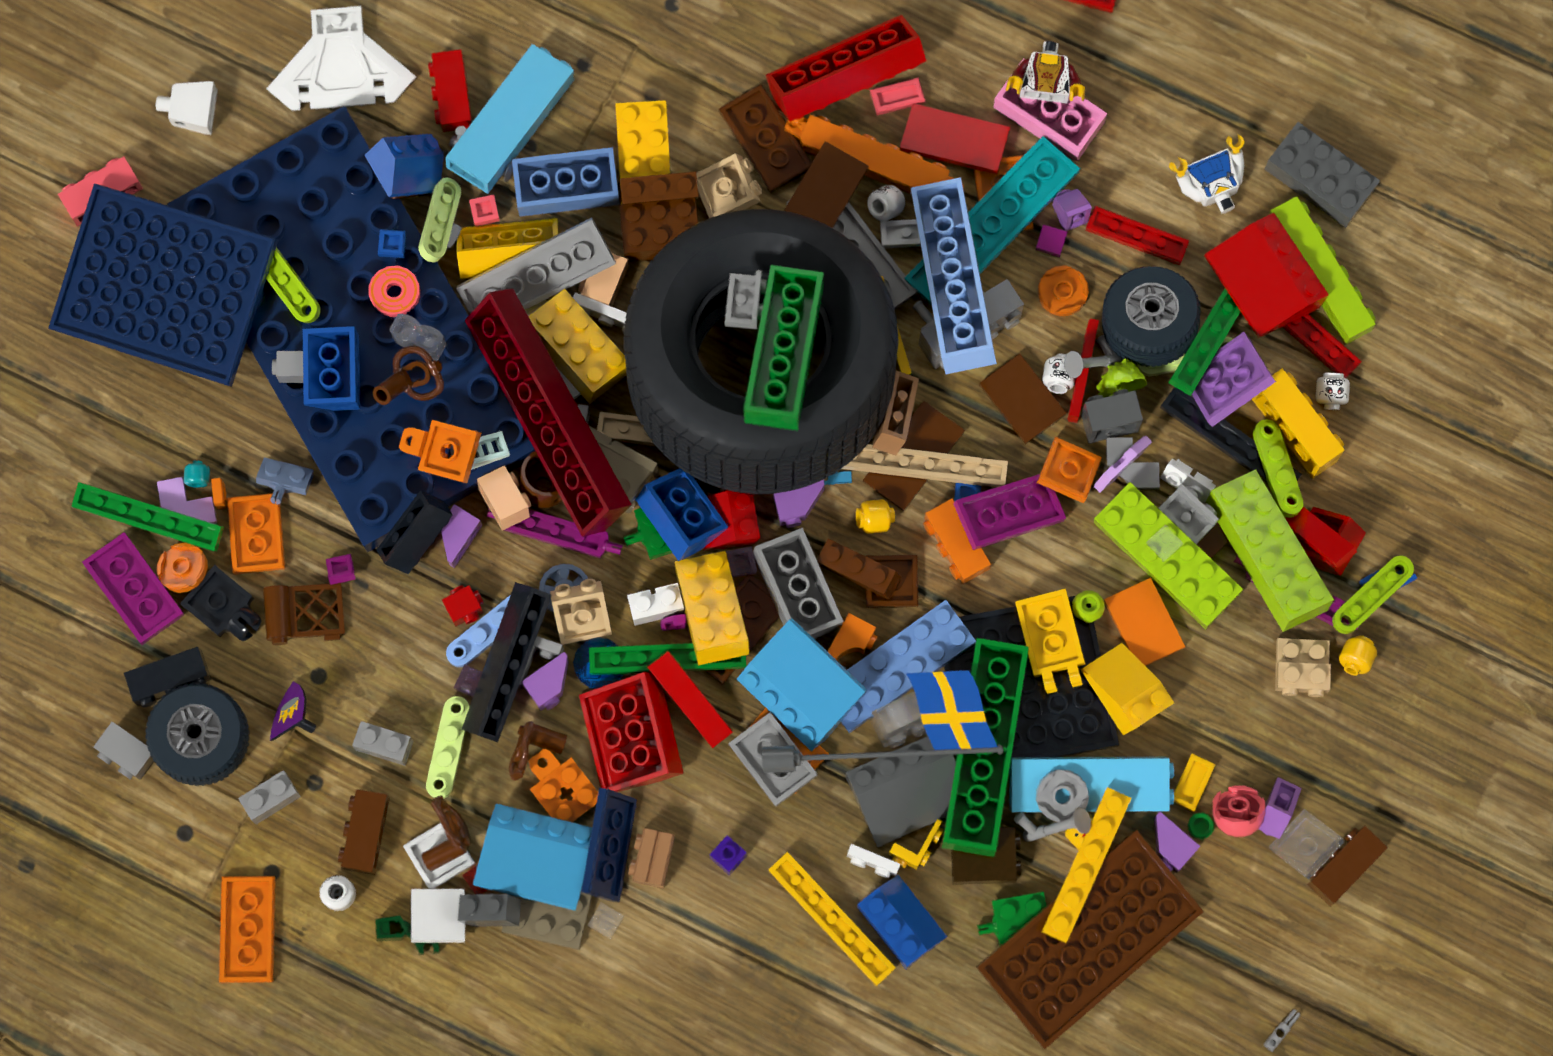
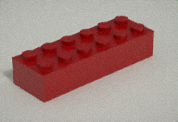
M899 15L766 74V78L774 101L789 122L801 119L813 111L824 109L829 104L838 100L846 99L863 89H869L874 84L891 79L908 69H914L927 60L919 35L903 15Z

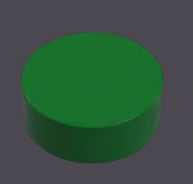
M1202 812L1194 814L1188 821V832L1193 838L1198 840L1208 838L1214 831L1212 817Z

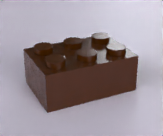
M695 198L619 205L624 258L628 259V262L653 260L670 241L698 224Z

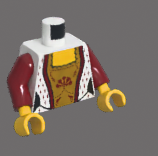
M1045 41L1043 43L1042 53L1032 52L1030 58L1024 59L1013 71L1012 76L1008 78L1006 91L1009 88H1015L1017 94H1020V98L1068 103V98L1070 101H1073L1075 96L1081 97L1082 101L1085 99V87L1081 84L1074 66L1068 63L1067 56L1057 55L1058 43L1053 41Z

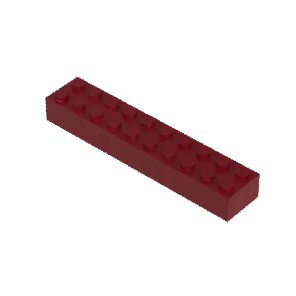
M514 289L490 292L465 319V322L581 536L605 532L632 504Z

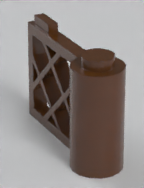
M341 583L302 586L275 585L263 588L266 640L272 641V645H286L288 640L294 638L324 636V641L340 640V635H345ZM336 590L337 600L330 607L319 598L324 591ZM312 591H319V592L317 593V595H315ZM306 592L313 599L303 609L295 602V593ZM315 601L327 610L319 620H316L307 612ZM336 605L338 608V614L333 610ZM296 608L301 611L297 617ZM331 613L338 619L339 629H327L321 622ZM303 615L315 623L309 631L297 632V622ZM317 626H319L322 630L315 629L317 628Z

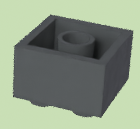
M1127 389L1116 391L1113 393V396L1103 398V395L1088 398V402H1085L1081 413L1088 444L1103 441L1107 438L1137 433L1143 421L1136 392H1128Z

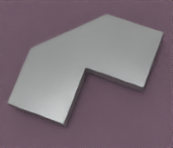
M1133 438L1106 439L1107 465L1109 467L1113 466L1133 445ZM1132 462L1120 474L1127 484L1131 482L1138 490L1160 488L1159 462Z

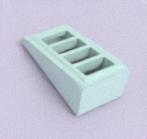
M502 431L480 437L476 451L478 458H474L472 469L510 456ZM492 441L496 442L499 452H494L491 444ZM485 444L488 455H484L481 445ZM452 445L451 450H450V451H451V455L454 454L453 445Z

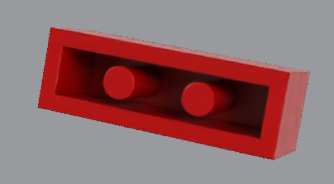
M462 50L431 53L432 62L428 63L430 78L435 77L436 85L431 86L433 101H438L439 109L434 110L436 125L441 124L443 132L456 131V128L459 126H464L468 129L472 123Z

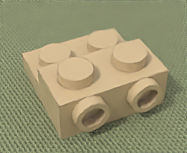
M735 153L696 173L698 191L709 219L721 214L745 210L761 202L758 195L762 194V190L756 180L752 181L750 172L753 171V168L747 158H743Z
M585 579L580 585L570 587L568 584H561L555 590L550 591L561 645L612 635L601 581L596 582L594 579Z
M1277 638L1275 691H1282V695L1296 696L1298 692H1306L1310 697H1323L1324 693L1327 694L1330 691L1331 664H1329L1330 641Z

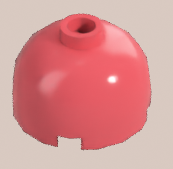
M1231 786L1228 787L1227 792L1222 794L1221 791L1218 792L1213 799L1214 821L1218 828L1229 836L1245 837L1252 835L1260 828L1264 821L1265 800L1263 797L1258 796V791L1253 788Z

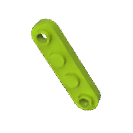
M276 247L266 279L297 320L304 323H312L320 315V305ZM310 306L311 312L306 315L305 309Z
M1261 420L1253 430V438L1272 497L1284 517H1294L1298 515L1303 507V498L1280 428L1272 420ZM1264 429H1270L1272 434H1267ZM1287 499H1292L1295 504H1289Z
M1405 556L1392 558L1335 612L1332 618L1334 628L1342 634H1349L1355 631L1413 575L1414 566L1412 561ZM1395 567L1401 568L1402 574H1397ZM1341 618H1347L1349 625H1344L1341 622Z

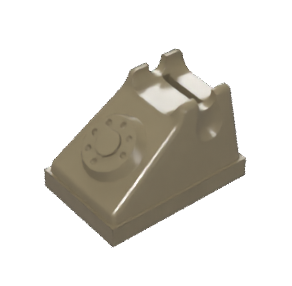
M589 427L632 504L625 512L631 513L637 505L636 498L644 485L658 478V464L616 440L612 442V438Z

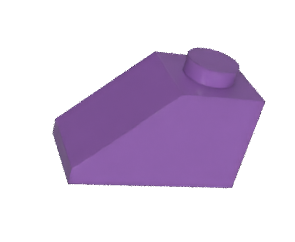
M1065 189L1059 192L1054 198L1052 205L1063 231H1069L1088 223L1092 207L1078 189L1072 191Z
M824 480L804 488L773 494L780 526L786 525L787 528L796 527L802 524L801 521L806 520L824 491Z
M454 504L450 510L453 515L448 524L441 530L447 560L453 568H455L482 527V523L478 518Z
M565 652L521 681L541 711L545 708L550 710L560 702L559 698L563 695L569 663Z
M1277 777L1265 803V817L1259 830L1266 835L1280 839L1292 817L1302 788Z
M1159 812L1154 818L1156 852L1170 871L1174 870L1177 873L1200 846L1164 814Z

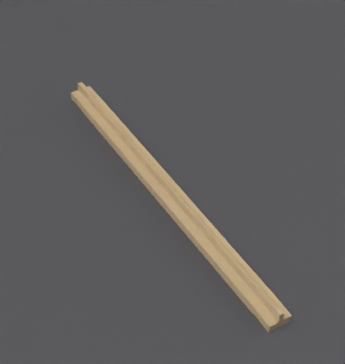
M600 412L597 431L612 438V441L656 446L652 442L653 439H650L643 429L644 425H641L637 416ZM867 444L850 463L842 468L1000 487L1006 483L1008 461L901 448L895 456L872 448L873 445Z

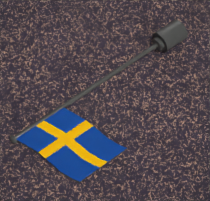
M969 670L905 673L916 693L922 723L934 750L801 755L800 750L795 749V745L763 746L762 767L764 773L796 772V766H801V761L993 752H998V755L1003 753V747L999 744L997 746L989 729L979 689Z

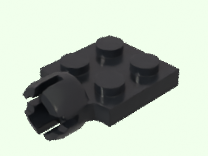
M216 565L209 570L203 581L180 603L219 637L226 632H231L239 640L246 641L253 635L245 625L248 624L257 631L262 622L259 615L250 609V604L254 597Z

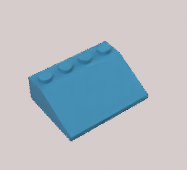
M793 618L788 620L737 678L757 700L811 751L830 736L867 691L856 678Z
M495 804L473 885L576 911L582 890L592 827Z

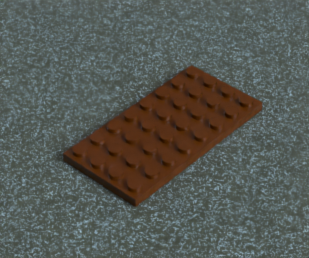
M1134 830L1106 854L1067 943L1042 933L1057 899L1056 897L976 966V969L1043 1049L1051 1045L1204 912L1137 830Z

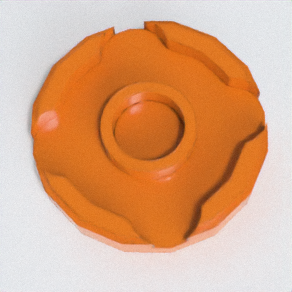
M1066 265L1055 266L1048 270L1041 278L1038 286V298L1043 308L1057 316H1071L1080 311L1085 305L1089 293L1088 282L1084 275Z
M181 542L170 546L171 549L167 552L164 551L157 563V576L167 589L177 593L188 592L197 587L205 578L208 570V560L204 552L195 545Z

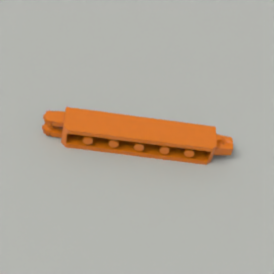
M810 115L808 119L801 118L791 122L788 120L785 126V131L800 140V145L804 152L817 156L826 141L867 164L869 169L864 176L886 185H893L911 195L912 187L955 179L949 176L950 170H947V167L941 163L927 162L916 153L911 152L907 154L900 151V148L894 144L887 143L885 145L877 142V139L871 135L863 134L862 136L855 133L852 128L846 125L837 126L832 124L824 116L817 115L815 117Z

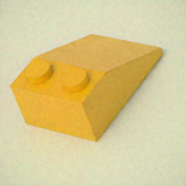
M1123 643L1081 669L1122 735L1131 732L1174 704L1161 681Z

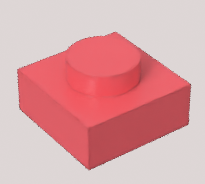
M494 195L469 200L475 226L500 221Z

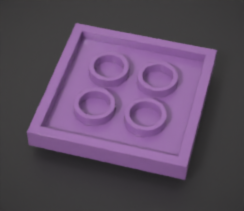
M1243 332L1216 352L1192 396L1207 422L1213 427L1276 381L1249 337Z

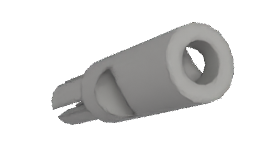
M1293 1009L1263 1045L1269 1051L1273 1052L1291 1030V1026L1300 1016L1298 1012L1293 1017L1297 1010ZM1277 1029L1283 1031V1037L1280 1038L1276 1035Z

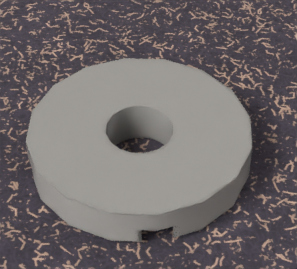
M1058 769L1047 773L1040 780L1036 788V802L1039 810L1047 818L1055 822L1071 818L1075 808L1083 807L1086 809L1089 796L1086 783L1078 774L1069 770ZM1062 788L1067 789L1069 792L1068 801L1058 803L1055 799L1056 792Z

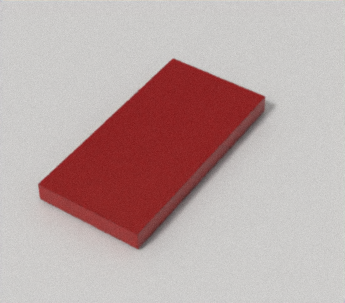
M913 104L900 144V151L912 152L922 157L997 175L1010 127Z

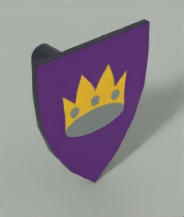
M294 681L278 706L272 724L270 741H274L296 726L309 733H313L316 729V724L305 719L306 694L302 686Z

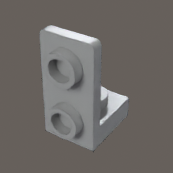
M537 636L521 681L526 679L536 651L539 652L538 655L540 657L553 660L554 657L563 653V645ZM521 681L518 687L520 689L523 688V684Z

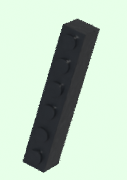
M515 582L462 730L498 743L549 605L551 594Z

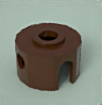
M536 451L532 452L525 458L518 479L520 493L525 492L531 505L536 507L550 508L562 502V499ZM542 478L550 481L551 487L548 490H540L536 482Z

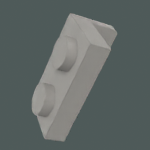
M756 270V275L730 273L725 326L757 329L758 320H761L764 305L759 304L760 295L766 294L767 280L762 279V270Z
M1181 484L1158 509L1197 544L1217 524L1219 519L1216 516L1217 512L1209 504L1204 505L1198 499L1199 496L1190 486L1185 487Z

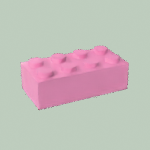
M1007 82L999 91L994 101L993 108L1037 137L1041 138L1044 136L1058 150L1076 163L1104 125L1107 116L1106 112L1086 99L1082 101V98L1079 96L1073 97V101H1070L1068 98V103L1020 98V94H1017L1015 88H1009L1006 91Z

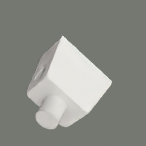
M212 81L174 84L171 97L157 96L156 110L169 112L168 118L173 126L211 135L217 88Z

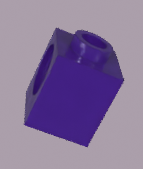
M728 835L710 854V859L729 876L747 857V852Z

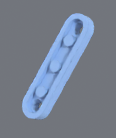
M510 596L449 644L446 656L453 666H467L493 644ZM457 649L464 650V653L461 657H456L454 655Z

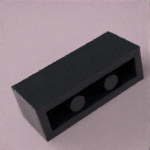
M419 491L376 549L385 565L406 574L411 572L453 515L445 501L424 491Z
M198 646L124 672L133 702L137 706L141 705L142 707L156 704V699L161 698L163 695L165 696L167 692H171L172 689H176L178 686L190 685V683L206 684L207 681L212 680L203 652Z

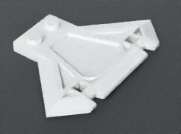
M361 6L311 10L312 38L266 89L292 111L301 110L300 103L310 102L311 109L375 104L376 96H385L386 103H394L415 80L416 76L363 32ZM384 81V86H374V82ZM309 87V92H300V88Z

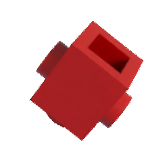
M463 585L450 591L449 596L442 599L455 627L464 622L471 624L480 618L479 615L483 613L480 605L484 604V601L478 590L473 592L469 585L465 588Z

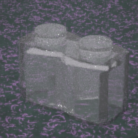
M398 314L389 329L397 344L404 348L407 346H420L436 361L439 360L447 345L440 331L428 325H420L415 318L406 314Z

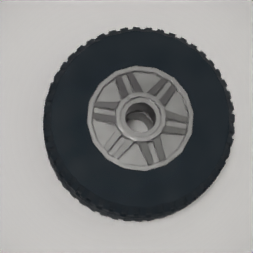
M1143 266L1134 268V270L1131 269L1120 275L1111 284L1105 295L1102 311L1104 337L1110 348L1119 357L1128 359L1129 362L1136 365L1155 367L1172 363L1186 354L1198 333L1201 315L1198 294H1196L1195 289L1189 284L1188 280H1185L1179 273H1175V271L1168 268Z
M190 683V685L185 684L184 686L172 689L171 692H167L165 696L161 697V700L157 701V704L153 707L154 709L150 712L151 715L148 717L146 724V744L154 762L163 772L183 784L205 786L206 784L217 783L219 780L222 781L239 767L238 765L242 763V759L245 758V753L248 750L250 730H248L249 725L244 712L230 695L213 685ZM202 730L201 735L194 739L195 733Z

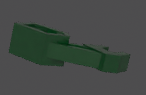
M401 915L375 919L376 942L402 941L404 936L411 939V923L402 919ZM389 924H399L401 931H403L402 934L399 932L390 934ZM414 943L419 955H424L423 946L426 944L432 945L433 954H439L440 952L439 943Z

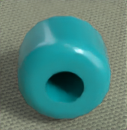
M195 460L185 466L183 480L185 485L194 488L208 486L210 468L207 465L203 464L202 461Z

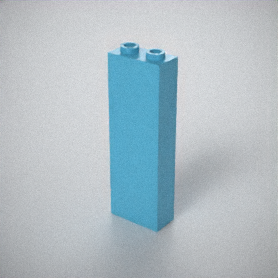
M532 44L446 156V168L488 194L504 174L508 164L512 159L516 158L574 81V70L571 65L564 60H557L547 49L543 47L538 48Z
M1012 757L1010 761L1009 810L1011 812H1041L1036 802V788L1040 780L1047 773L1058 769L1074 772L1086 783L1089 796L1085 809L1087 812H1096L1107 787L1131 798L1126 811H1170V805L1174 804V791L1170 789V778L1174 777V765L1170 763L1168 757ZM1062 788L1056 792L1055 799L1058 803L1068 801L1069 792L1067 789Z

